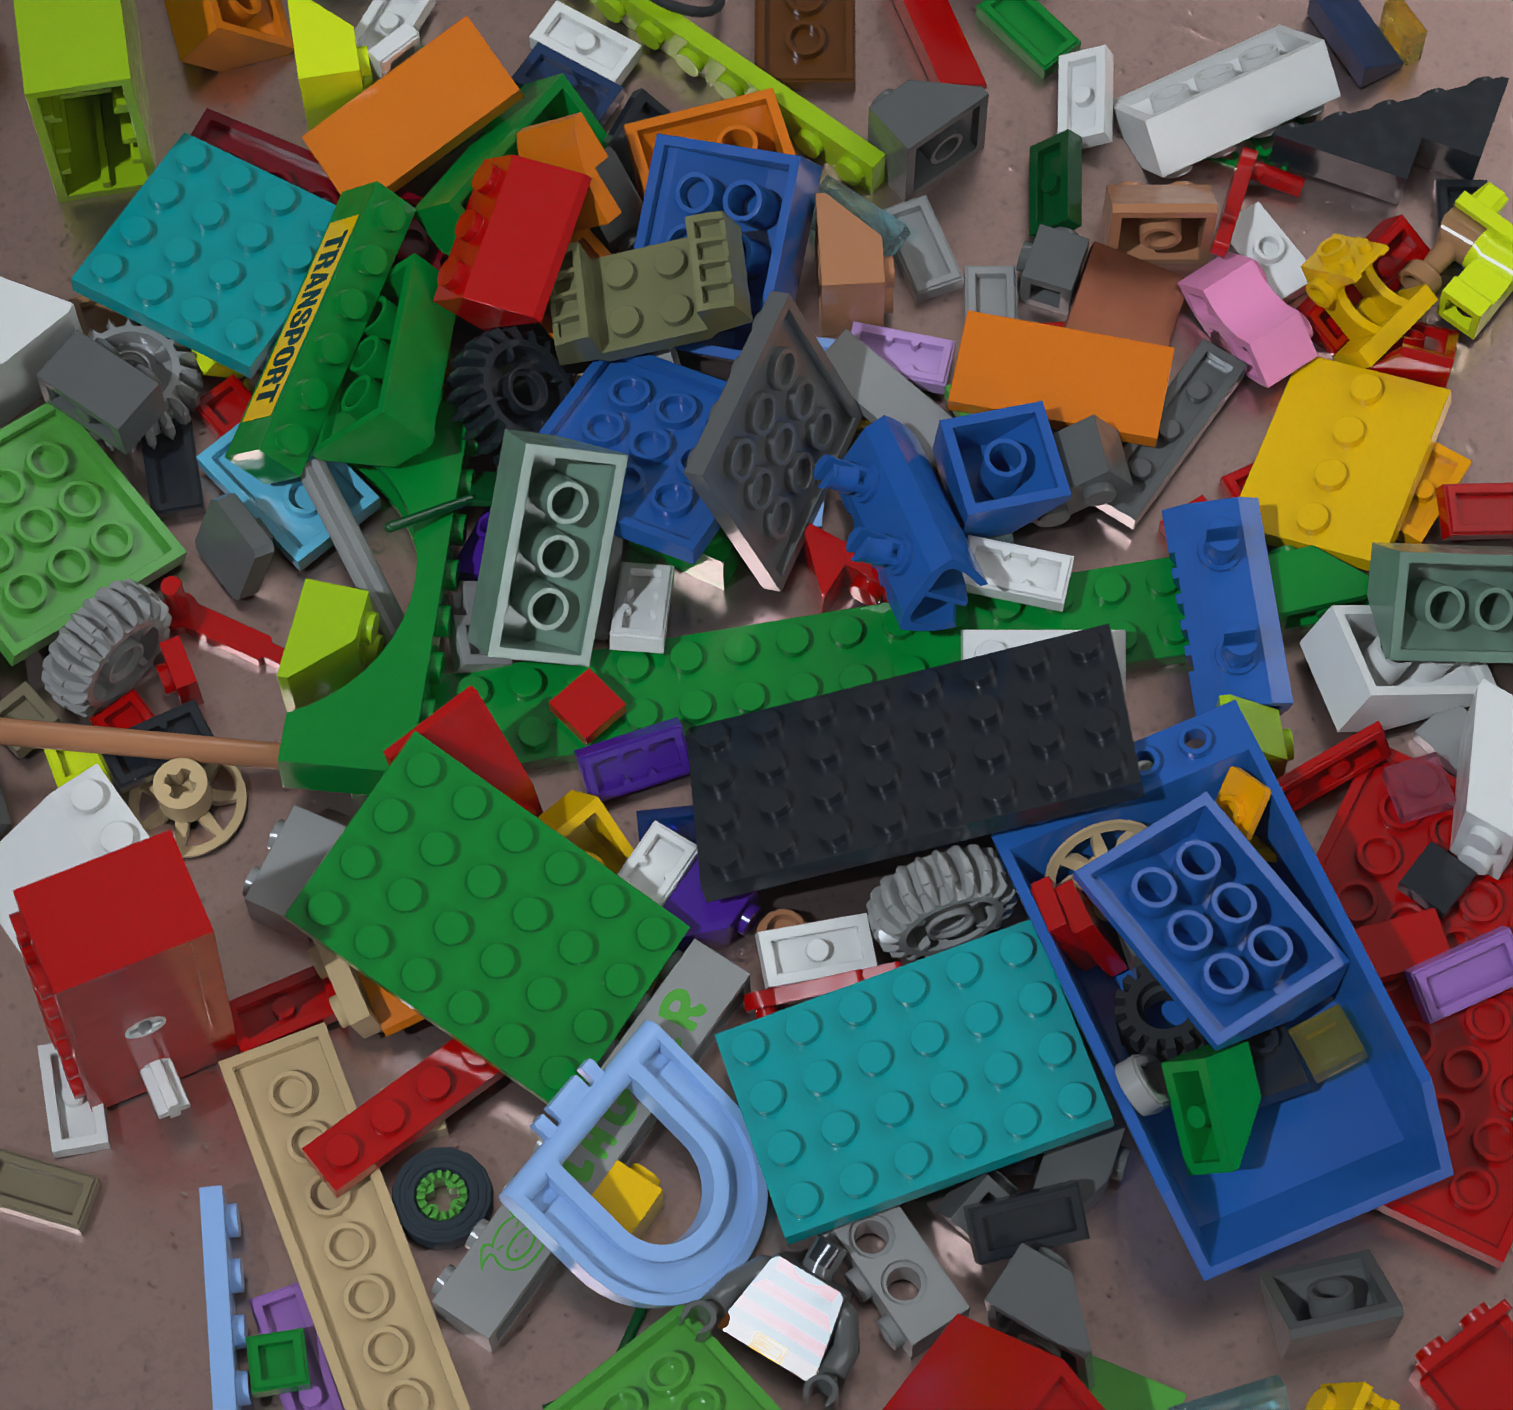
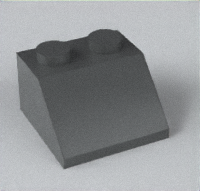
M908 80L895 90L887 89L873 100L869 107L867 142L886 154L885 182L904 202L919 194L984 148L989 93L983 87Z
M1021 1243L985 1298L989 1327L1062 1358L1091 1392L1095 1386L1092 1350L1072 1271L1068 1270L1069 1264L1050 1249L1040 1247L1036 1251Z

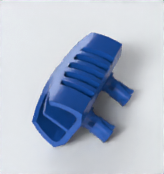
M883 415L864 428L843 459L834 458L835 456L828 454L823 455L815 465L813 479L822 481L818 488L839 492L848 514L852 515L854 520V530L848 537L846 551L855 553L851 561L871 564L877 570L878 581L887 592L886 598L900 629L936 631L956 627V604L966 606L968 603L963 573L972 578L979 586L987 585L988 583L920 441L904 424Z
M1234 497L1182 504L1162 510L1169 558L1176 567L1171 569L1173 583L1181 591V593L1176 594L1177 607L1179 612L1185 616V619L1180 620L1181 632L1183 637L1189 641V645L1184 646L1185 656L1188 664L1194 669V671L1188 673L1195 716L1216 708L1219 695L1227 694L1278 709L1281 716L1293 705V697L1258 498Z

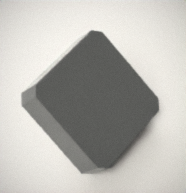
M228 493L210 500L197 534L195 545L198 553L233 599L239 600L258 593L275 552L272 542L274 539L273 534L260 517L255 519L236 493Z

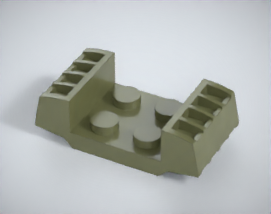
M723 211L686 216V238L595 259H590L579 242L570 243L550 296L554 344L559 364L566 365L591 360L615 361L712 339L718 332L753 322L741 226Z

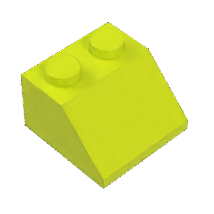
M287 0L298 80L307 125L310 131L374 84L367 45L357 47L354 26L314 1Z

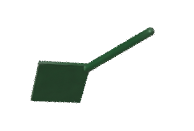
M478 471L469 494L387 522L384 525V530L387 533H392L466 506L491 507L497 472Z

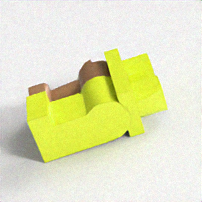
M1487 182L1472 195L1464 191L1455 201L1454 207L1447 214L1445 213L1440 224L1436 243L1425 259H1412L1398 274L1399 281L1405 289L1427 284L1432 292L1436 294L1442 287L1440 274L1453 261L1463 266L1465 269L1458 277L1454 276L1442 290L1436 314L1473 340L1513 291V224L1500 216L1506 208L1509 199L1505 192L1491 182ZM1456 306H1458V307H1459L1460 309H1462L1464 312H1466L1467 314H1469L1471 317H1466V316L1462 315V314L1457 310V307H1456Z

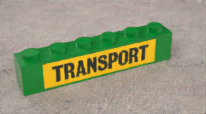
M378 181L342 192L225 455L226 459L265 485L301 476L416 212L413 206Z

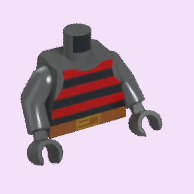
M818 1234L803 1261L786 1252L776 1253L773 1257L759 1255L727 1272L702 1297V1300L688 1303L682 1311L678 1326L681 1327L690 1317L702 1319L706 1326L699 1331L695 1341L704 1342L711 1335L716 1318H722L717 1326L718 1328L806 1381L803 1389V1406L805 1408L809 1405V1399L813 1395L821 1393L829 1397L825 1410H837L838 1388L843 1387L860 1353L859 1314L854 1306L851 1305L854 1293L832 1280L847 1254V1250L832 1240Z

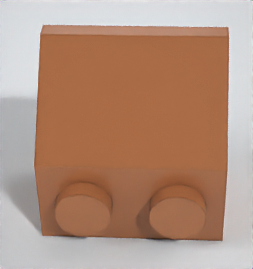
M1127 181L1118 185H1106L1103 207L1104 245L1154 265H1206L1209 262L1218 215V204L1211 186L1195 185L1188 181H1178L1170 185H1143L1136 181Z
M816 193L815 258L821 336H839L845 329L851 332L853 322L883 327L884 313H893V288L895 287L893 256H883L882 236L827 193Z

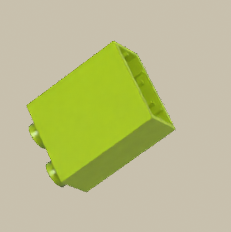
M13 0L24 95L58 202L62 203L139 191L156 169L157 158L136 0Z

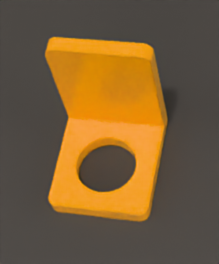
M1232 766L1228 770L1215 802L1265 861L1277 862L1276 854L1254 834L1271 796V789L1242 768Z

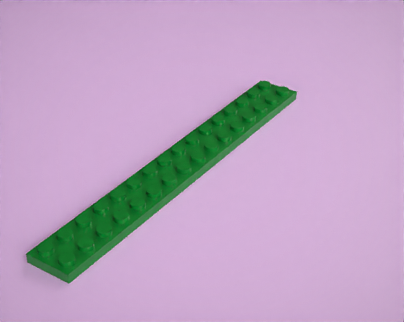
M1166 557L1071 573L1063 612L967 593L968 603L966 606L956 604V627L936 631H909L900 629L889 603H881L666 638L664 654L610 650V647L592 650L589 667L523 661L512 663L509 666L472 673L444 674L441 685L433 684L430 699H437L438 710L472 685L480 694L524 770L577 762L574 750L586 747L550 710L549 701L588 668L626 704L627 712L587 746L675 717L681 722L687 743L686 730L690 727L960 661L961 630H1085L1109 624L1111 630H1126V672L1186 663L1184 646L1189 645V641L1183 637L1181 632L1180 620L1185 619V616L1179 612L1177 607L1176 594L1181 593V591L1173 583L1171 570L1176 567L1170 558ZM351 794L352 799L368 796L360 794Z

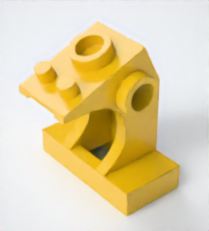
M1334 233L1331 237L1321 242L1317 250L1300 266L1308 283L1306 285V292L1313 302L1325 308L1349 339L1333 358L1337 362L1369 368L1439 299L1427 284L1410 287L1394 293L1380 280L1372 265L1378 257L1383 256L1389 250V247L1385 244L1369 241L1367 238L1350 237ZM1354 284L1364 297L1355 307L1347 298L1345 292L1346 285Z

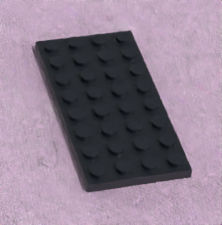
M1109 624L690 727L686 730L700 885L707 903L1145 797L1114 639Z

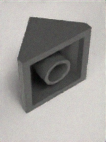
M1370 1250L1259 1273L1260 1285L1281 1361L1393 1337L1404 1316L1401 1301Z

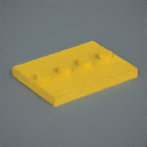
M1315 357L1292 372L1240 494V497L1258 498L1266 544L1275 547L1292 545L1296 549L1313 545L1354 568L1370 571L1372 542L1395 543L1451 405V390L1321 357Z

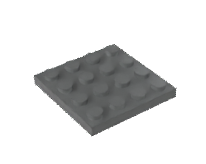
M770 291L762 310L755 316L752 331L740 356L732 364L730 377L719 400L714 403L710 410L709 421L697 446L691 450L688 456L684 474L762 588L781 592L804 544V531L809 523L813 524L829 490L818 488L822 481L813 479L815 465L825 454L835 456L834 458L838 459L844 458L863 417V413L791 295L776 291Z

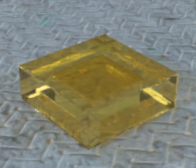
M1405 0L1385 1L1379 29L1403 60L1404 65L1408 66L1421 59L1428 31Z
M1339 1003L1288 1030L1291 1039L1316 1083L1368 1057L1365 1048Z

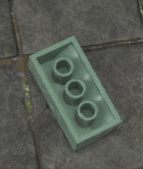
M505 429L467 638L469 642L487 657L589 667L628 461L627 454L557 435Z
M1372 542L1367 597L1385 659L1395 661L1513 663V547Z

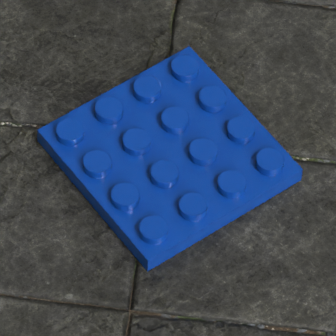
M647 353L615 361L593 360L539 433L557 435L628 455L614 535L694 565L721 526L690 483L684 471L687 466L688 456L691 450L697 446L709 421L710 410L714 403L719 400L727 382Z

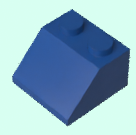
M1043 401L939 420L932 451L945 495L967 539L968 535L990 538L1013 533L1070 500L1072 494Z

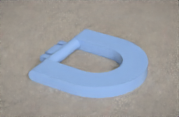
M645 1020L604 1070L591 1058L584 1060L577 1071L589 1084L587 1085L577 1075L571 1076L544 1108L556 1124L544 1114L538 1115L530 1125L532 1131L536 1132L544 1142L499 1194V1199L589 1288L612 1301L627 1306L657 1309L677 1306L701 1299L727 1272L747 1262L763 1229L767 1211L768 1188L740 1108L658 1024ZM626 1087L688 1149L699 1170L702 1186L699 1211L693 1224L685 1234L670 1244H652L630 1234L562 1166Z

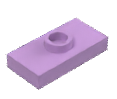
M853 322L851 333L914 386L922 391L944 395L954 358L956 341Z

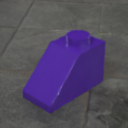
M697 858L663 905L664 909L690 926V929L673 954L677 950L685 952L694 939L712 950L729 947L738 933L746 936L754 927L762 912V908L758 906L759 890L707 903L701 890Z

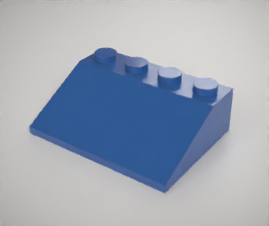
M657 133L634 249L686 238V216L723 211L741 226L751 313L754 321L757 313L762 310L770 291L789 293L794 302H796L815 207V194L818 192L822 166L802 156ZM753 322L718 332L712 339L677 346L675 349L677 352L733 363L740 356L752 331Z
M1207 791L1076 870L1073 874V878L1215 1051L1292 1021L1335 993L1350 963L1347 956Z

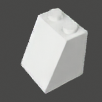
M0 277V429L43 396L36 374L76 330L83 333L73 303Z
M1483 678L1476 689L1461 729L1450 853L1457 856L1458 860L1477 872L1478 875L1488 874L1499 880L1513 857V695Z

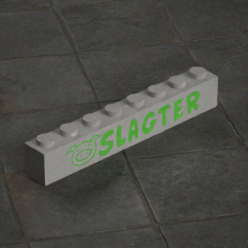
M694 939L685 952L677 950L670 957L661 973V978L664 979L663 983L653 997L647 993L643 996L629 1017V1022L632 1023V1026L621 1041L617 1038L613 1040L597 1065L604 1070L645 1020L658 1024L699 1065L716 1042L714 1035L724 1031L744 1003L742 996L751 993L750 973ZM626 1087L562 1166L592 1195L617 1160L626 1166L659 1120ZM541 1137L536 1142L531 1155L544 1142ZM515 1173V1174L508 1180V1182L506 1183V1185L504 1186V1188L509 1184V1182L514 1178V1176H515L517 1173ZM503 1203L490 1221L483 1218L478 1222L466 1241L465 1247L469 1249L457 1267L451 1264L448 1265L432 1288V1294L435 1295L432 1303L436 1316L492 1354L559 1261Z

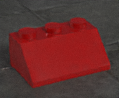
M514 154L484 159L482 165L473 176V191L467 208L456 223V238L450 255L439 270L437 278L439 285L433 302L480 329L541 322L592 178L584 173Z

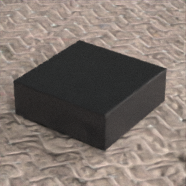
M1431 841L1399 881L1397 889L1425 909L1435 907L1439 919L1443 921L1475 880L1477 872Z

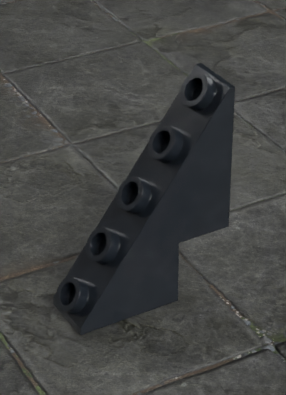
M1489 76L1480 77L1465 86L1453 89L1434 88L1422 93L1419 97L1399 102L1385 100L1375 104L1370 109L1353 113L1340 111L1328 115L1323 120L1304 125L1298 123L1283 125L1272 134L1274 143L1269 162L1396 205L1399 204L1413 164L1458 179H1473L1492 125L1495 122V117L1509 78L1503 76L1494 79Z

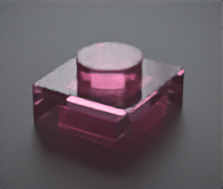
M1436 752L1384 767L1382 778L1401 824L1454 807L1456 798Z

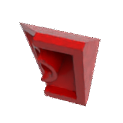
M1417 321L1372 367L1365 369L1446 388L1455 359L1459 331Z

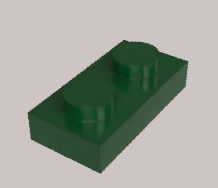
M1069 129L1030 146L1029 236L1034 239L1040 224L1052 228L1065 227L1071 230L1082 226V137Z

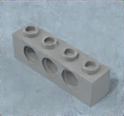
M899 1205L819 1234L847 1250L843 1262L849 1271L844 1273V1277L850 1289L861 1303L868 1299L871 1301L881 1316L876 1323L887 1343L894 1350L902 1346L911 1360L934 1344L957 1313L969 1318L970 1306ZM874 1233L881 1236L887 1245L878 1253L868 1254L861 1251L855 1242L864 1234ZM904 1279L914 1283L919 1293L911 1300L901 1301L892 1297L887 1288L892 1282Z

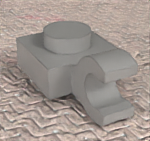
M462 581L460 583L462 593H451L449 596L450 606L453 608L451 634L448 640L455 673H472L512 665L511 659L487 657L467 640L478 581Z

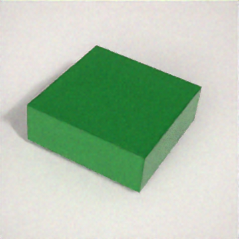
M303 1328L245 1337L251 1390L254 1398L312 1389L306 1336Z

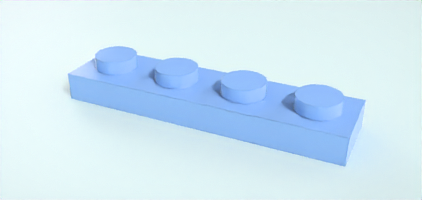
M222 1185L199 1188L213 1410H243L242 1406L252 1405V1390L249 1370L240 1371L239 1349L246 1348L245 1337H248L245 1313L236 1314L235 1293L245 1291L242 1259L233 1258L231 1238L241 1237L239 1206L237 1202L229 1203Z

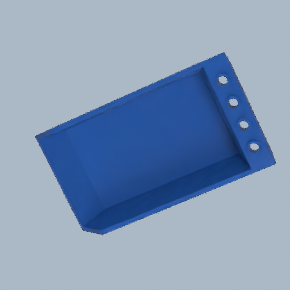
M1236 700L1134 742L1138 762L1147 760L1154 764L1148 770H1140L1145 797L990 834L1154 1184L1204 1281L1454 1175L1432 1078ZM1192 739H1201L1205 742L1198 749L1186 746ZM1235 766L1242 768L1271 789V796L1254 832L1276 854L1277 862H1266L1347 956L1350 963L1334 994L1292 1021L1285 1023L1309 1080L1310 1091L1258 1108L1238 1170L1229 1173L1187 1176L1171 1106L1157 1114L1141 1115L1126 1097L1115 1074V1065L1131 1057L1127 1053L1126 1045H1122L1114 1013L1117 989L1124 991L1122 980L1127 974L1132 976L1129 968L1113 977L1106 975L1099 965L1086 971L1079 969L1048 931L1030 888H1032V883L1045 878L1046 868L1051 856L1067 838L1092 824L1116 819L1132 820L1149 827L1206 791L1215 801L1229 768ZM1116 830L1101 833L1108 851L1116 846L1117 839L1126 831ZM1090 838L1076 845L1069 853H1078L1089 860L1094 856ZM1060 865L1056 875V883L1058 884L1069 875L1074 874L1075 870ZM1105 921V922L1107 923V925H1108V927H1109V929H1110V931H1111V933H1112L1114 939H1115L1114 931H1113V927H1112L1111 923ZM1163 1001L1150 1007L1146 1012L1145 1019L1152 1027L1168 1029L1182 1024L1186 1021L1187 1016L1175 1001Z

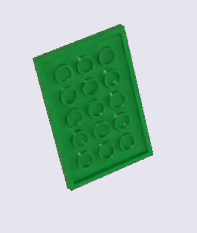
M416 731L408 738L282 916L287 922L546 1104L553 1099L571 1076L577 1075L584 1082L586 1081L577 1071L579 1066L588 1058H591L598 1064L690 929V926Z

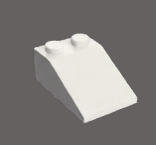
M1332 605L1299 642L1337 732H1359L1376 721L1380 722L1385 731L1430 718L1434 713L1455 707H1470L1476 689L1483 678L1496 685L1487 663L1395 661L1385 659L1370 605Z
M98 764L90 767L50 793L0 841V925L21 955L16 934L8 916L19 911L12 890L150 837Z

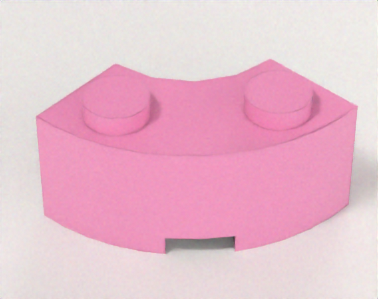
M1227 251L1225 258L1218 256L1178 282L1189 307L1208 336L1212 337L1219 333L1228 344L1232 355L1248 364L1246 376L1258 384L1269 388L1318 356L1311 340L1313 330L1309 321L1301 312L1287 305L1274 293L1267 283V277L1263 268L1253 258Z

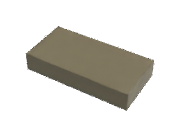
M0 1148V1211L82 1235L102 1184L99 1177Z

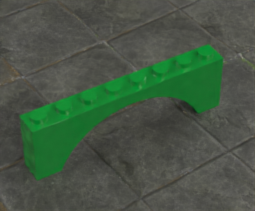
M441 401L434 428L436 430L435 439L429 449L423 454L415 455L396 467L346 464L355 473L376 487L402 518L469 494L475 479V470L469 469L471 456L479 457L480 455H477L478 443L474 439L462 440L467 431L463 423L452 422V419L458 412L457 407L446 401ZM462 508L406 527L417 555L415 583L403 620L393 638L380 655L362 673L334 693L310 705L286 712L277 760L283 787L369 795L389 767L383 751L437 711V699L430 698L433 684L441 685L444 677L445 653L438 651L441 637L449 638L451 634L453 608L450 605H446L448 591L457 592L459 586L460 560L454 559L456 546H465L467 538L468 516L467 514H461Z

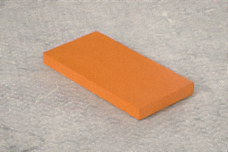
M466 15L304 134L302 139L340 195L343 191L375 181L380 182L394 193L525 96L476 26Z
M968 310L947 410L975 414L1043 401L1051 429L1061 430L1089 416L1096 415L1118 430L1121 441L1156 448L1175 347Z

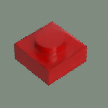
M180 636L160 642L159 645L165 662L155 666L166 695L177 692L181 704L194 699L198 705L204 703L197 679Z

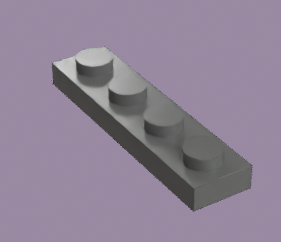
M1203 338L1167 387L1156 448L1128 442L1123 448L1133 487L1117 493L1115 499L1111 502L1095 507L1134 529L1246 375L1248 364Z

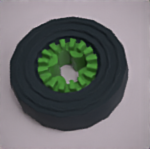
M453 1147L430 1148L414 1155L400 1169L392 1187V1202L404 1233L415 1243L433 1250H453L465 1245L470 1233L478 1222L483 1218L489 1221L493 1211L494 1190L485 1167L471 1154ZM441 1186H446L448 1193L451 1195L459 1194L457 1199L450 1201V1209L447 1212H440L437 1204H427L428 1200L436 1197L435 1189Z

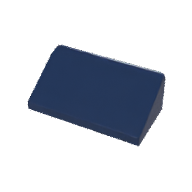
M1309 0L1308 16L1360 88L1404 66L1403 60L1359 0Z

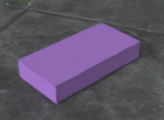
M1500 926L1404 970L1423 1022L1432 1024L1513 987V935L1509 927Z

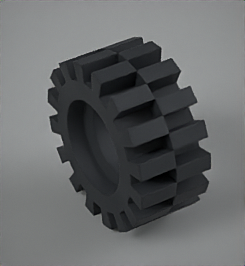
M1144 964L1136 967L1137 980L1129 974L1122 980L1124 991L1120 989L1116 991L1114 1013L1122 1045H1126L1127 1053L1130 1056L1149 1053L1155 1055L1162 1063L1200 1048L1204 1044L1210 1045L1188 1017L1182 1024L1168 1029L1155 1028L1148 1024L1145 1015L1150 1007L1159 1002L1174 1000Z

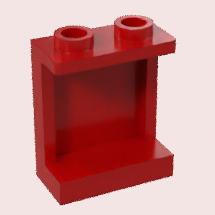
M1503 1299L1493 1308H1490L1486 1302L1479 1304L1459 1321L1458 1324L1463 1329L1448 1342L1439 1335L1414 1355L1419 1364L1416 1365L1408 1380L1433 1410H1513V1321L1509 1317L1512 1306L1506 1299Z

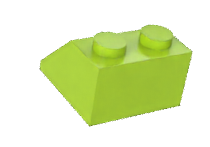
M305 578L277 673L278 683L287 712L310 705L342 688L362 673L383 651L384 635L378 634L380 615L373 611L369 591Z

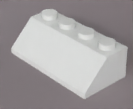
M1278 25L1114 99L1113 123L1143 169L1163 178L1171 179L1190 172L1192 164L1204 158H1219L1234 152L1237 149L1236 144L1248 138H1262L1272 135L1276 129L1281 127V123L1294 117L1305 118L1316 115L1325 109V103L1340 97L1341 94L1325 40L1283 25Z

